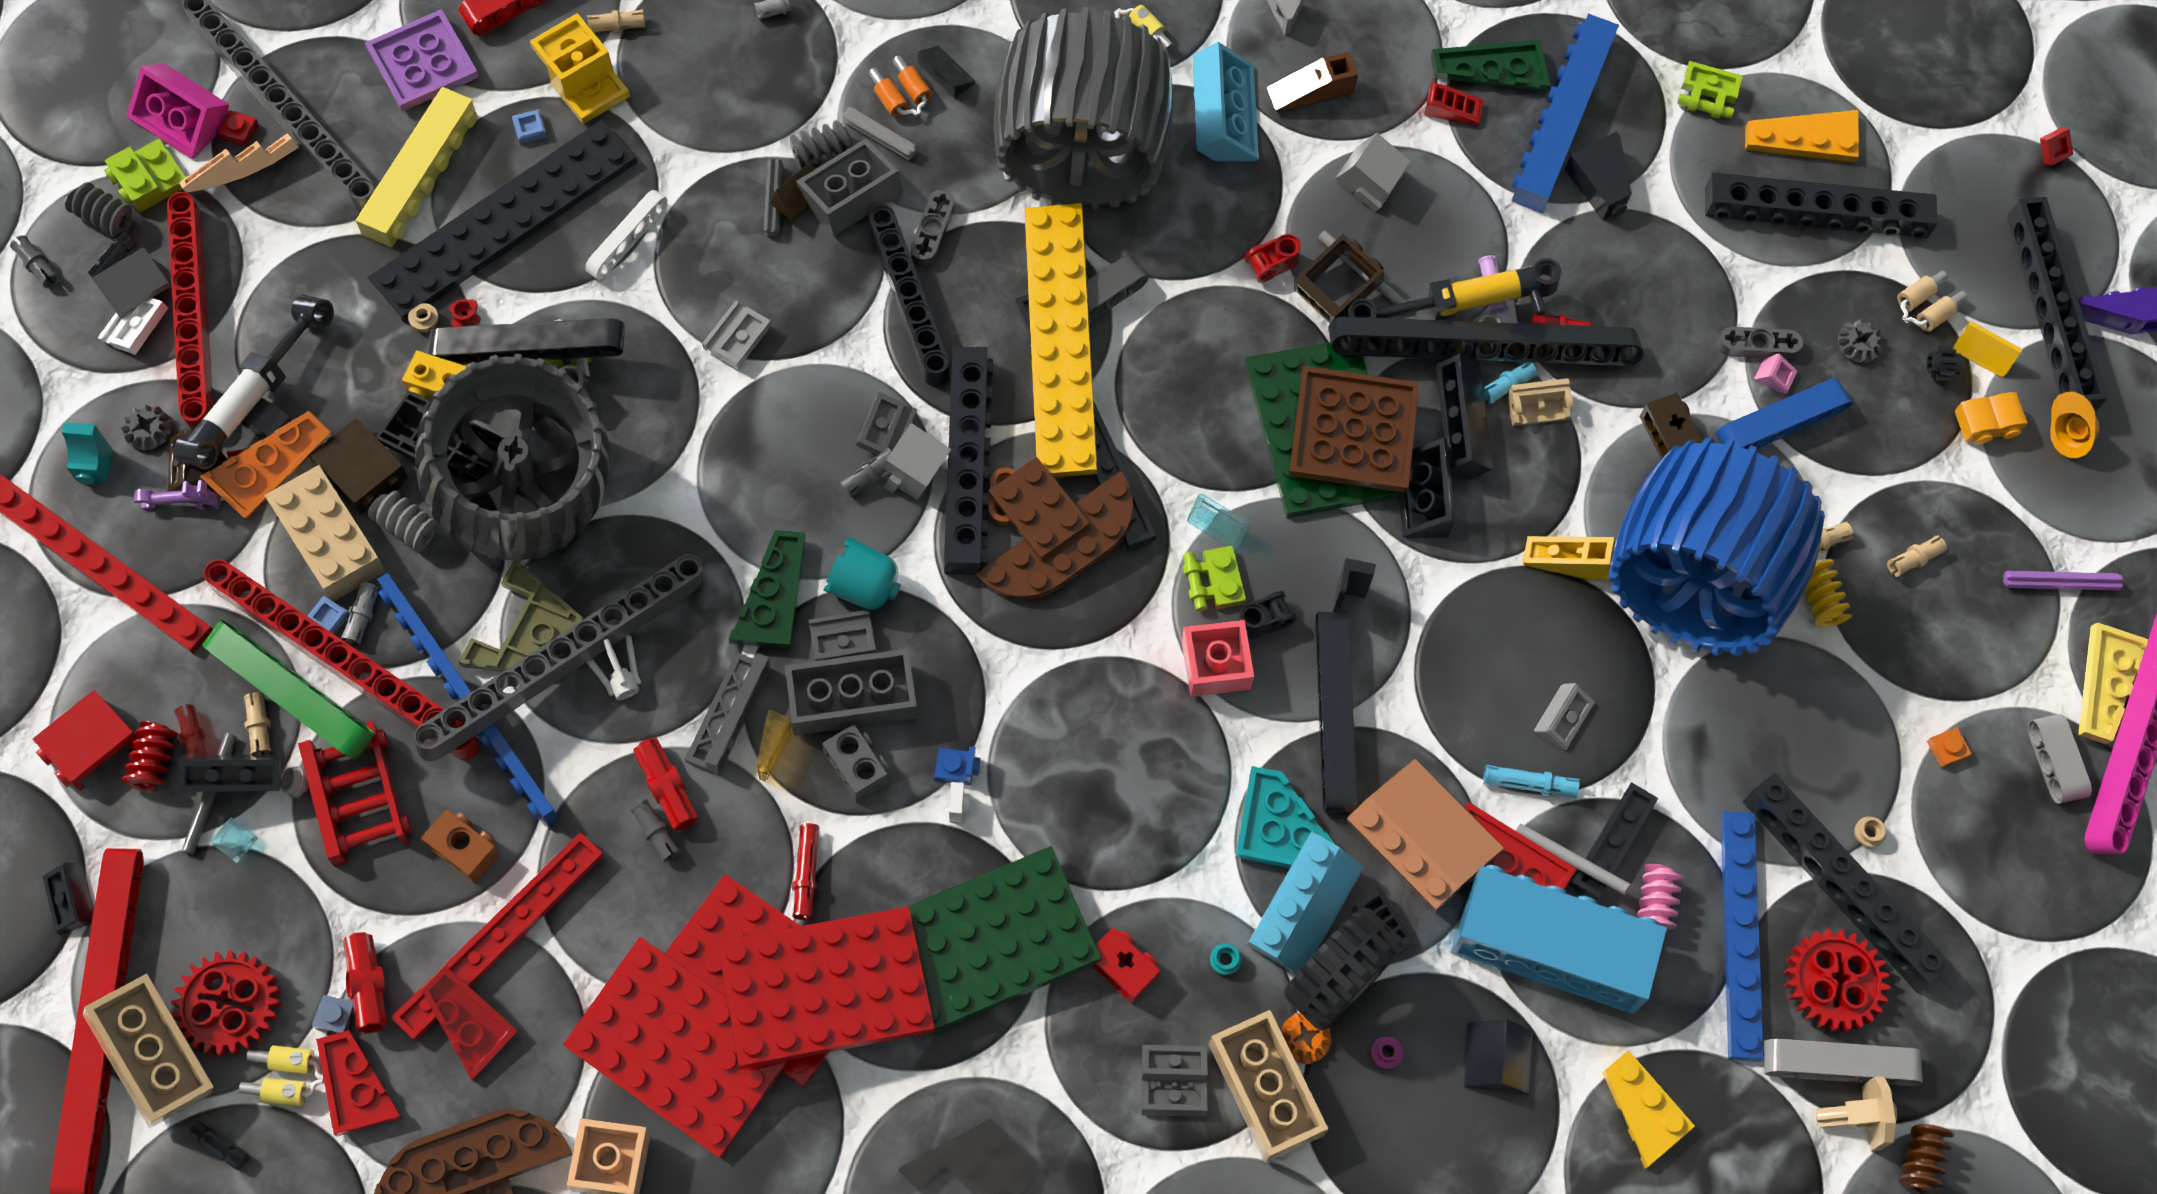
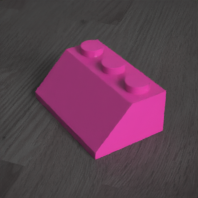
M161 63L141 66L126 117L188 157L196 158L218 134L217 132L227 115L230 104L167 64Z

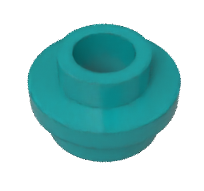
M1229 943L1217 945L1210 955L1211 967L1220 975L1234 974L1242 963L1240 951ZM1223 955L1229 956L1231 963L1229 965L1222 964L1220 957Z

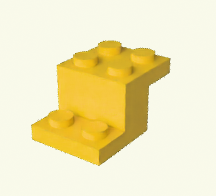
M578 13L530 40L532 49L547 66L553 88L582 124L587 123L630 97L629 90L613 71L609 51Z

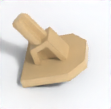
M1884 1076L1873 1077L1861 1086L1863 1100L1845 1102L1846 1106L1816 1110V1120L1820 1128L1850 1125L1852 1128H1867L1871 1151H1881L1894 1142L1897 1108L1892 1100L1891 1089Z

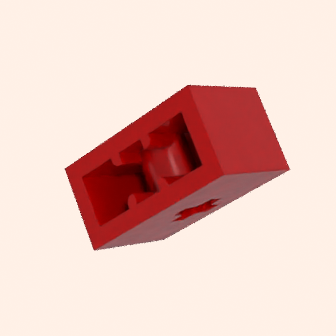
M1113 927L1095 945L1101 961L1096 962L1091 967L1133 1005L1159 978L1160 969L1157 968L1159 963L1149 953L1145 952L1142 954L1134 946L1135 941L1128 933L1123 930L1119 933ZM1129 959L1131 961L1130 968L1128 966L1119 967L1120 960L1125 962Z

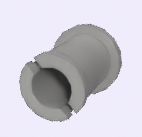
M765 0L754 3L759 20L781 13L787 15L786 12L791 11L788 0Z

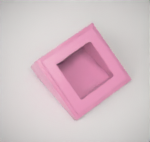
M1776 354L1763 359L1755 380L1782 394H1787L1798 371L1780 354Z

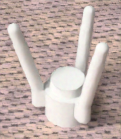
M630 635L625 637L630 672H628L627 668L621 669L616 654L607 638L603 640V643L615 670L610 675L611 680L609 681L593 659L586 662L604 684L609 696L615 695L617 700H624L634 696L639 692L638 686L642 684L637 672L634 647Z

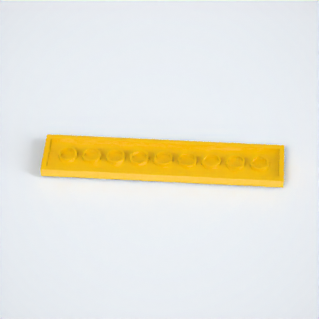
M1082 203L1025 208L1036 457L1039 458L1053 477L1098 474Z

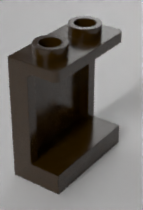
M357 418L309 454L315 467L317 465L321 467L324 474L354 504L360 514L369 510L371 504L380 495H387L391 491L398 490L408 478L403 465Z

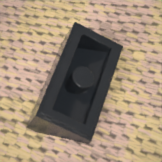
M939 45L923 49L917 53L918 64L954 99L975 84V80Z
M64 862L42 876L56 935L92 924L94 908L82 864Z

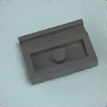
M878 391L855 446L875 455H879L888 447L893 451L912 423L917 409L907 407L905 403Z
M869 610L808 619L815 661L876 653Z

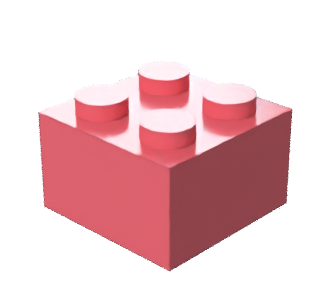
M1245 620L1184 627L1181 642L1190 697L1251 690L1254 671Z

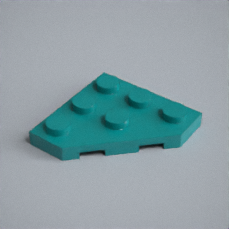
M1251 766L1235 858L1290 868L1312 831L1334 844L1327 832L1325 833L1319 826L1314 814L1303 799L1298 797L1289 785V780L1283 772Z

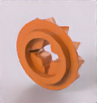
M1295 1013L1288 1018L1281 1028V1033L1295 1061L1298 1063H1315L1321 1060L1330 1048L1332 1042L1330 1027L1325 1031L1316 1029L1301 1013ZM1301 1025L1307 1033L1317 1032L1311 1039L1310 1047L1305 1041L1294 1042L1301 1035Z

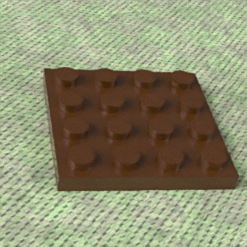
M1303 366L1289 476L1407 493L1419 382Z

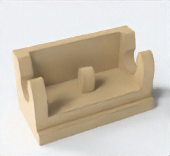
M1569 378L1512 385L1506 397L1512 426L1570 420V408H1573V398L1569 386Z

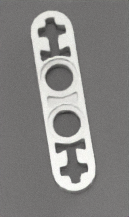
M656 190L647 193L591 255L586 263L585 271L597 280L607 276L664 212L668 199Z

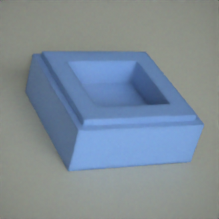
M539 109L512 116L520 145L547 138Z
M323 596L308 614V617L335 635L349 615L347 614L348 610Z

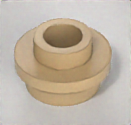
M424 303L419 304L409 312L408 320L415 330L429 332L436 327L439 316L437 310L432 305ZM428 314L427 317L423 319L419 318L421 315Z
M1864 817L1856 823L1854 834L1860 844L1865 847L1874 848L1884 842L1886 828L1878 818ZM1865 829H1870L1874 837H1869L1865 833Z

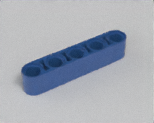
M1832 378L1733 420L1719 428L1715 435L1721 444H1725L1727 440H1734L1737 447L1749 449L1750 445L1759 449L1838 415L1848 409L1853 402L1838 378Z

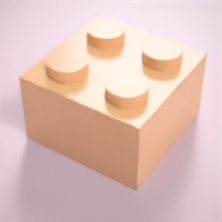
M580 1118L567 1181L568 1188L572 1192L583 1194H640L651 1136L648 1129L641 1126Z

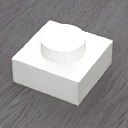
M951 782L949 822H962V813H969L970 794L964 793V783Z

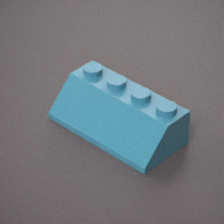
M1217 42L1193 55L1197 151L1214 161H1256L1259 159L1254 64L1220 42Z
M1312 831L1246 945L1297 974L1318 950L1364 867L1339 846Z

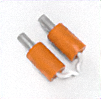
M896 56L893 59V63L900 72L898 80L914 103L918 105L917 111L913 109L907 110L908 103L890 78H883L877 68H872L869 71V75L876 84L873 90L892 117H898L902 114H914L915 116L922 114L921 108L926 105L933 93L914 66H907L901 56Z

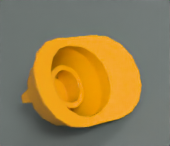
M2065 392L2058 395L2053 401L2050 429L2051 441L2054 448L2060 454L2068 458L2082 457L2093 447L2099 433V422L2090 401L2076 392Z

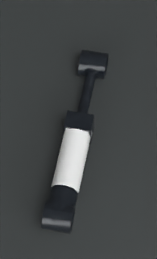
M300 295L294 300L291 314L296 323L268 356L254 352L249 353L239 365L242 373L190 435L186 434L177 439L173 449L176 461L206 470L214 464L220 466L228 460L219 448L266 391L275 392L285 380L286 375L277 365L278 362L307 328L312 326L326 328L331 324L334 317V307L329 300L307 295Z

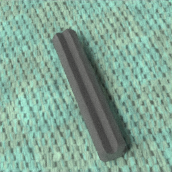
M770 159L767 165L764 231L767 237H777L780 234L781 212L771 205L774 191L783 184L784 166L783 161L780 159Z

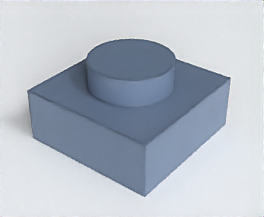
M323 995L312 1026L315 1029L334 1034L348 1031L354 1015L353 1002Z

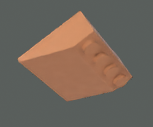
M1416 759L1368 797L1347 818L1348 824L1435 913L1441 910L1474 878L1481 865L1486 866L1504 849Z

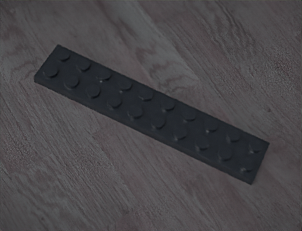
M600 120L368 276L367 279L404 323L408 320L409 312L419 304H431L634 166L637 163L636 157L612 130Z

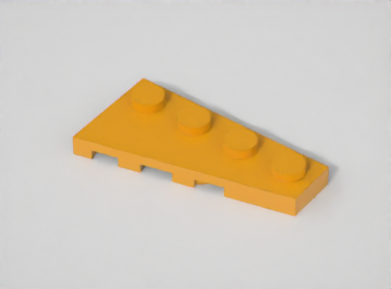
M1858 110L1748 121L1745 126V150L1855 163L1859 157Z

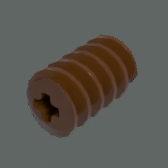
M1914 1125L1910 1130L1913 1137L1908 1140V1147L1911 1150L1905 1152V1159L1908 1162L1902 1165V1171L1905 1175L1900 1176L1899 1183L1914 1194H1938L1932 1190V1187H1943V1182L1935 1178V1175L1946 1174V1169L1940 1167L1938 1162H1949V1157L1940 1152L1941 1150H1951L1952 1145L1943 1139L1953 1138L1954 1132L1937 1125Z

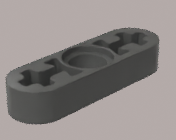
M934 191L928 199L911 245V258L919 266L925 267L933 264L938 256L954 212V197L949 191ZM945 201L946 205L942 206L941 215L937 214V204ZM929 223H937L941 229L936 233H929L925 230V226ZM925 241L929 242V252H926L924 256L920 255L919 251H923Z
M1731 326L1721 332L1717 340V347L1721 353L1727 356L1765 358L1780 354L1784 359H1792L1798 355L1803 347V338L1794 330ZM1728 337H1731L1732 341L1736 342L1735 346L1731 345V342L1727 340ZM1753 338H1763L1767 342V347L1763 349L1756 347L1753 343ZM1785 340L1789 341V344L1793 346L1792 349L1788 348V345L1784 343Z

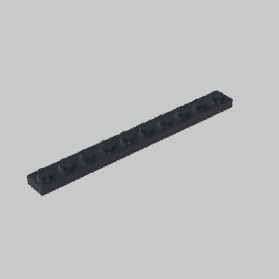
M1029 294L1016 298L1015 306L1031 338ZM1094 402L1098 474H1094V477L1100 486L1122 471L1129 483L1133 498V514L1130 522L1131 525L1124 541L1128 550L1156 540L1157 535Z

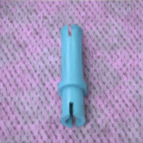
M1487 764L1484 770L1483 784L1530 790L1540 792L1542 796L1553 794L1577 798L1579 791L1578 778L1560 777L1552 775V772L1545 771L1544 774Z

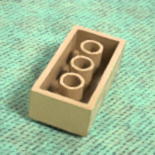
M319 465L264 495L331 601L338 600L360 587L362 582H369L386 572L378 556Z
M147 974L84 1007L83 1017L149 1129L211 1095L213 1090L212 1083Z
M1271 1010L1211 1036L1208 1045L1265 1163L1325 1135L1328 1127Z

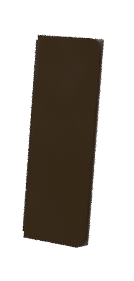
M810 163L777 188L772 197L771 205L791 221H794L810 207L796 183L797 180L815 170Z

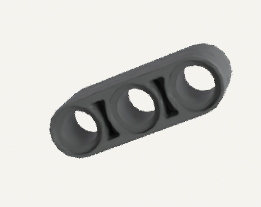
M1131 255L1120 258L1087 280L1089 323L1140 290L1149 279L1148 274Z

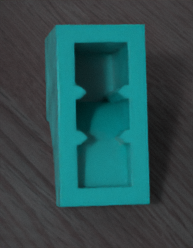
M64 422L62 434L67 445V470L79 483L85 485H93L95 482L106 483L114 451L95 424Z

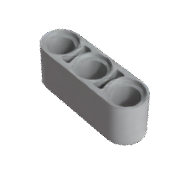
M2059 714L2030 720L2028 723L2029 738L2054 802L2060 804L2089 798L2092 792L2091 782L2065 716Z

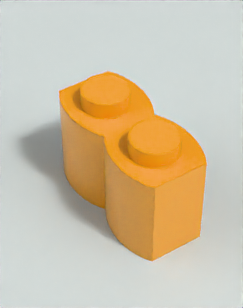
M2017 392L1970 399L1961 402L1955 410L1965 442L1984 444L1991 441L1993 437L2012 439L2019 436L2028 424Z

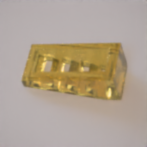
M769 710L766 716L757 763L759 779L764 782L768 780L793 731L790 718L773 710Z

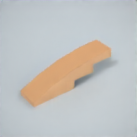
M287 133L265 150L257 141L234 158L225 149L179 182V184L186 193L217 187L244 178L270 166L299 147Z

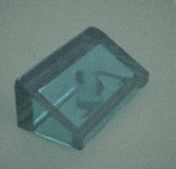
M1201 493L1197 496L1187 519L1189 524L1223 545H1233L1234 551H1237L1248 536L1250 522Z

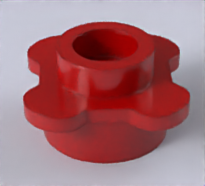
M460 299L452 303L449 307V311L453 315L452 326L478 325L481 321L476 310L478 303L473 299Z

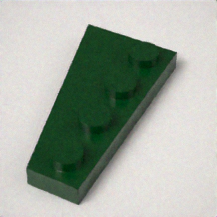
M1540 40L1432 49L1431 52L1436 79L1549 92L1551 87Z
M774 531L762 559L761 568L756 579L754 578L749 596L745 605L742 606L737 624L730 634V644L791 649L806 540L805 533Z

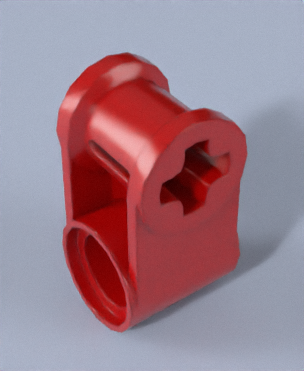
M1284 234L1265 244L1253 247L1245 254L1244 260L1246 263L1251 264L1254 269L1257 282L1264 283L1296 267L1299 261L1301 244L1296 236ZM1289 250L1292 254H1284L1281 251Z

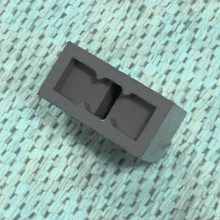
M855 724L822 743L825 756L856 803L888 784L887 772L890 769L881 755L875 756L871 750L873 743L864 730L859 732ZM847 745H854L858 748L853 754L842 752V749ZM866 769L875 773L870 779H862L858 776L861 771Z

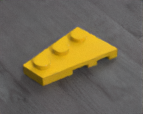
M1629 1050L1602 1072L1618 1109H1621L1629 1127L1628 1132L1632 1141H1635L1642 1156L1640 1159L1645 1169L1695 1127Z

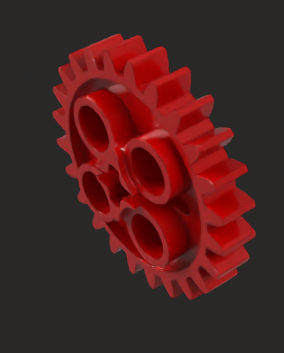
M1829 928L1823 932L1822 936L1818 931H1815L1810 935L1811 940L1808 937L1803 938L1800 941L1801 946L1796 945L1791 950L1795 956H1790L1786 959V963L1793 968H1788L1783 972V975L1792 978V980L1784 985V988L1794 990V993L1788 998L1789 1001L1798 1000L1800 1003L1795 1011L1799 1012L1805 1009L1808 1012L1805 1021L1808 1022L1815 1017L1817 1018V1028L1820 1029L1828 1023L1830 1032L1837 1030L1839 1025L1842 1032L1846 1033L1851 1030V1025L1855 1030H1859L1863 1027V1022L1867 1025L1874 1020L1873 1015L1877 1016L1883 1011L1879 1005H1883L1888 1001L1881 993H1885L1890 989L1889 985L1882 983V980L1886 979L1889 973L1880 972L1879 970L1885 964V961H1875L1873 958L1878 950L1874 949L1868 952L1865 949L1868 944L1867 940L1858 944L1856 943V933L1845 938L1843 929L1836 932L1835 936H1833ZM1836 954H1839V955H1840V963H1839V964H1838V957H1837ZM1816 956L1822 957L1826 961L1827 968H1822L1818 965ZM1848 962H1852L1857 966L1859 974L1850 971ZM1814 987L1821 988L1826 998L1821 999L1816 996ZM1846 992L1855 996L1857 1005H1853L1847 1000ZM1834 998H1835V1003H1836L1837 1008L1833 1006V999H1834Z
M228 950L225 959L219 952H215L213 962H210L203 956L201 958L203 967L199 969L191 964L190 969L193 975L191 977L181 975L180 977L186 983L185 986L174 987V991L181 996L180 999L172 1000L170 1003L174 1007L179 1008L178 1011L171 1014L173 1019L181 1021L177 1026L181 1032H185L183 1036L187 1043L192 1042L191 1047L196 1051L204 1047L203 1052L208 1056H211L215 1049L217 1055L221 1058L225 1057L227 1049L235 1056H238L239 1046L241 1045L247 1050H252L250 1041L253 1038L262 1043L263 1038L260 1032L262 1030L272 1032L273 1029L267 1024L268 1020L279 1019L272 1011L273 1008L282 1006L279 1000L273 998L282 993L277 986H272L278 979L273 974L268 975L271 969L266 964L260 966L261 961L256 956L249 960V955L244 951L237 958L232 950ZM217 978H223L221 987L217 990H211L212 982ZM254 986V992L250 997L245 999L241 997L246 987ZM200 995H207L222 1002L232 1000L238 1006L253 1007L254 1010L253 1012H246L231 1005H224L222 1008L215 1001L200 1000L199 997ZM205 1009H211L210 1017L203 1022H199L200 1013ZM236 1017H242L241 1025L237 1029L230 1030L231 1021Z

